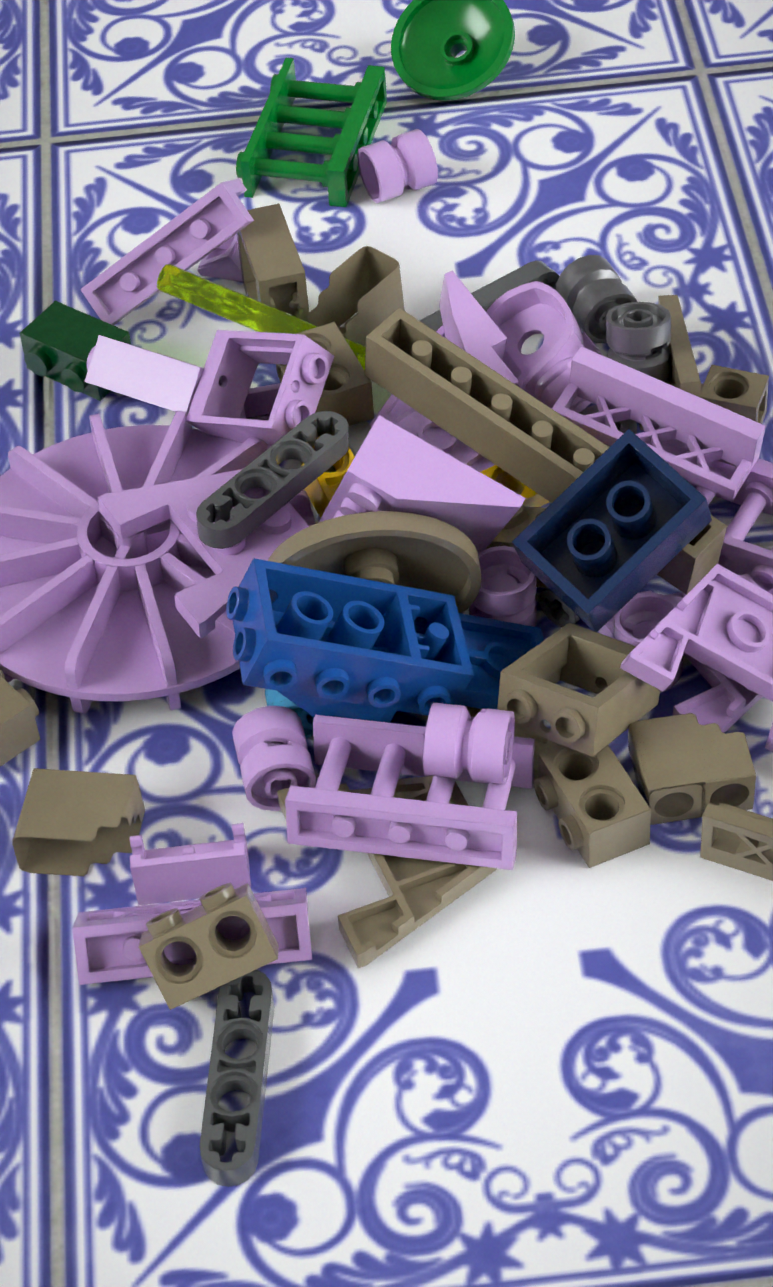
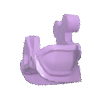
M542 282L526 283L507 291L496 299L486 311L507 338L503 362L518 379V387L551 409L569 384L571 362L579 348L582 346L602 355L585 332L582 333L580 325L564 298L555 289ZM534 334L544 335L543 344L536 352L528 355L521 353L522 345L527 338ZM577 396L569 409L579 413L592 402Z

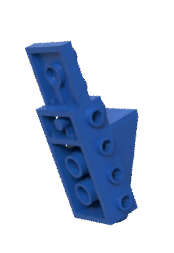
M253 558L239 587L234 586L231 589L226 606L227 617L233 620L235 632L233 657L240 663L243 685L276 690L313 717L315 715L390 723L396 711L428 716L433 702L497 710L501 671L544 641L541 628L458 613L455 596L255 558Z

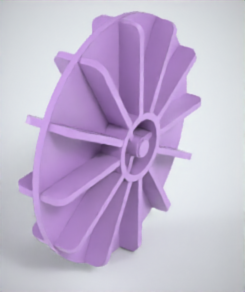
M178 410L170 426L138 425L105 430L100 414L90 415L91 433L56 443L35 454H31L21 446H16L10 450L8 458L11 468L0 476V669L6 681L10 682L17 679L46 692L70 697L72 710L78 713H87L92 701H134L166 696L171 711L181 708L179 693L201 687L240 669L239 661L233 657L235 638L233 620L228 619L226 611L215 620L216 628L207 636L199 638L176 609L175 593L216 575L171 519H168L121 540L99 512L98 496L111 492L244 469L267 450V444L256 437H251L245 442L240 443L205 434L198 429H193L192 425L185 421L188 412ZM302 490L289 503L307 524L311 526L316 524L307 492Z

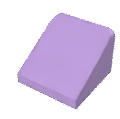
M237 234L201 260L197 269L200 275L243 282Z

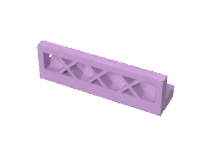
M238 178L221 182L81 288V292L99 318L104 322L115 325L253 222L254 219L239 199V196L247 190L241 180Z
M582 346L572 359L569 384L552 407L554 411L609 446L624 434L617 430L614 422L631 419L640 423L644 432L636 435L684 479L731 500H734L759 458L766 428L765 425ZM578 396L596 404L599 412L582 415L570 410L569 407ZM677 439L688 445L690 453L675 456L664 451L660 442ZM722 459L738 467L729 480L711 472L706 462Z
M306 888L254 893L279 945L278 959L269 964L312 960ZM200 900L78 912L72 931L79 985L153 977L138 947L142 933L148 931L146 923L157 915L174 908H178L180 914H184L202 905ZM237 916L225 917L217 924L220 934L230 940L242 939L250 931L248 923ZM173 942L164 948L167 959L177 965L189 964L196 958L195 950L185 942Z

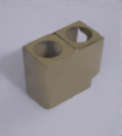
M370 246L362 247L331 272L328 288L319 294L318 305L307 315L308 328L313 329L335 322L359 360L366 354V336L399 307L405 311L399 262Z
M693 713L640 720L628 726V750L639 792L651 809L650 825L702 817L708 803L719 806L720 802L744 810L753 809L756 773L745 733H722L719 725L716 723L700 725L696 715Z
M33 768L12 840L19 868L22 871L37 874L84 876L88 873L92 863L107 864L116 852L132 853L130 836L140 834L145 813V806L136 775Z

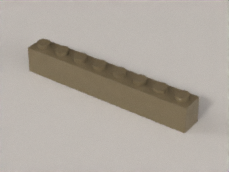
M400 307L366 336V377L551 503L609 448ZM712 515V521L657 574L686 595L719 562L727 525Z

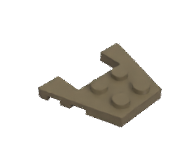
M433 776L398 779L393 797L426 801ZM455 781L449 804L469 806ZM346 783L340 784L338 791L369 795L372 788L349 790ZM289 788L277 791L278 803L285 819V799ZM367 853L389 897L337 916L339 930L357 968L359 969L371 963L496 871L497 868Z

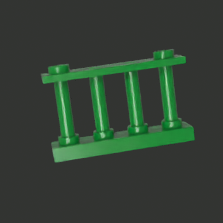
M285 58L279 74H274L272 77L270 94L244 152H239L237 157L236 175L242 179L243 185L247 189L244 192V197L253 198L262 176L321 182L323 187H328L329 206L347 207L360 174L357 159L358 149L372 143L387 104L385 67L368 65L362 82H356L355 86L298 81L295 75L294 58ZM295 98L353 103L352 107H346L345 111L292 106ZM285 123L342 129L341 134L336 133L334 138L282 133L281 131ZM273 149L332 155L331 159L325 160L323 164L270 159Z

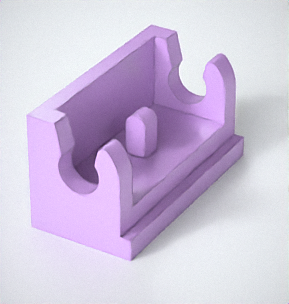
M232 824L234 840L145 850L142 835L130 836L133 854L130 855V869L138 906L199 899L210 890L227 883H232L234 889L247 883L251 888L248 846L244 824Z

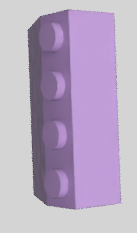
M378 415L319 522L363 512L396 511L420 514L436 518L456 527L473 542L479 553L490 545L516 514L525 498Z

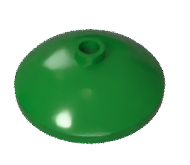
M413 0L399 17L393 31L391 40L393 65L407 87L420 96L440 101L456 100L470 96L489 85L506 66L514 46V21L504 0ZM466 51L462 56L456 58L459 52Z

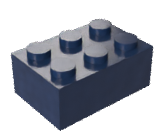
M628 429L512 541V544L521 562L594 632H598L712 521L707 499L633 431Z

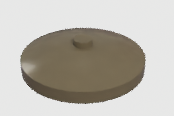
M363 512L319 522L289 537L274 550L268 561L453 595L455 596L458 613H464L475 601L480 591L482 580L477 549L462 531L436 518L407 512Z

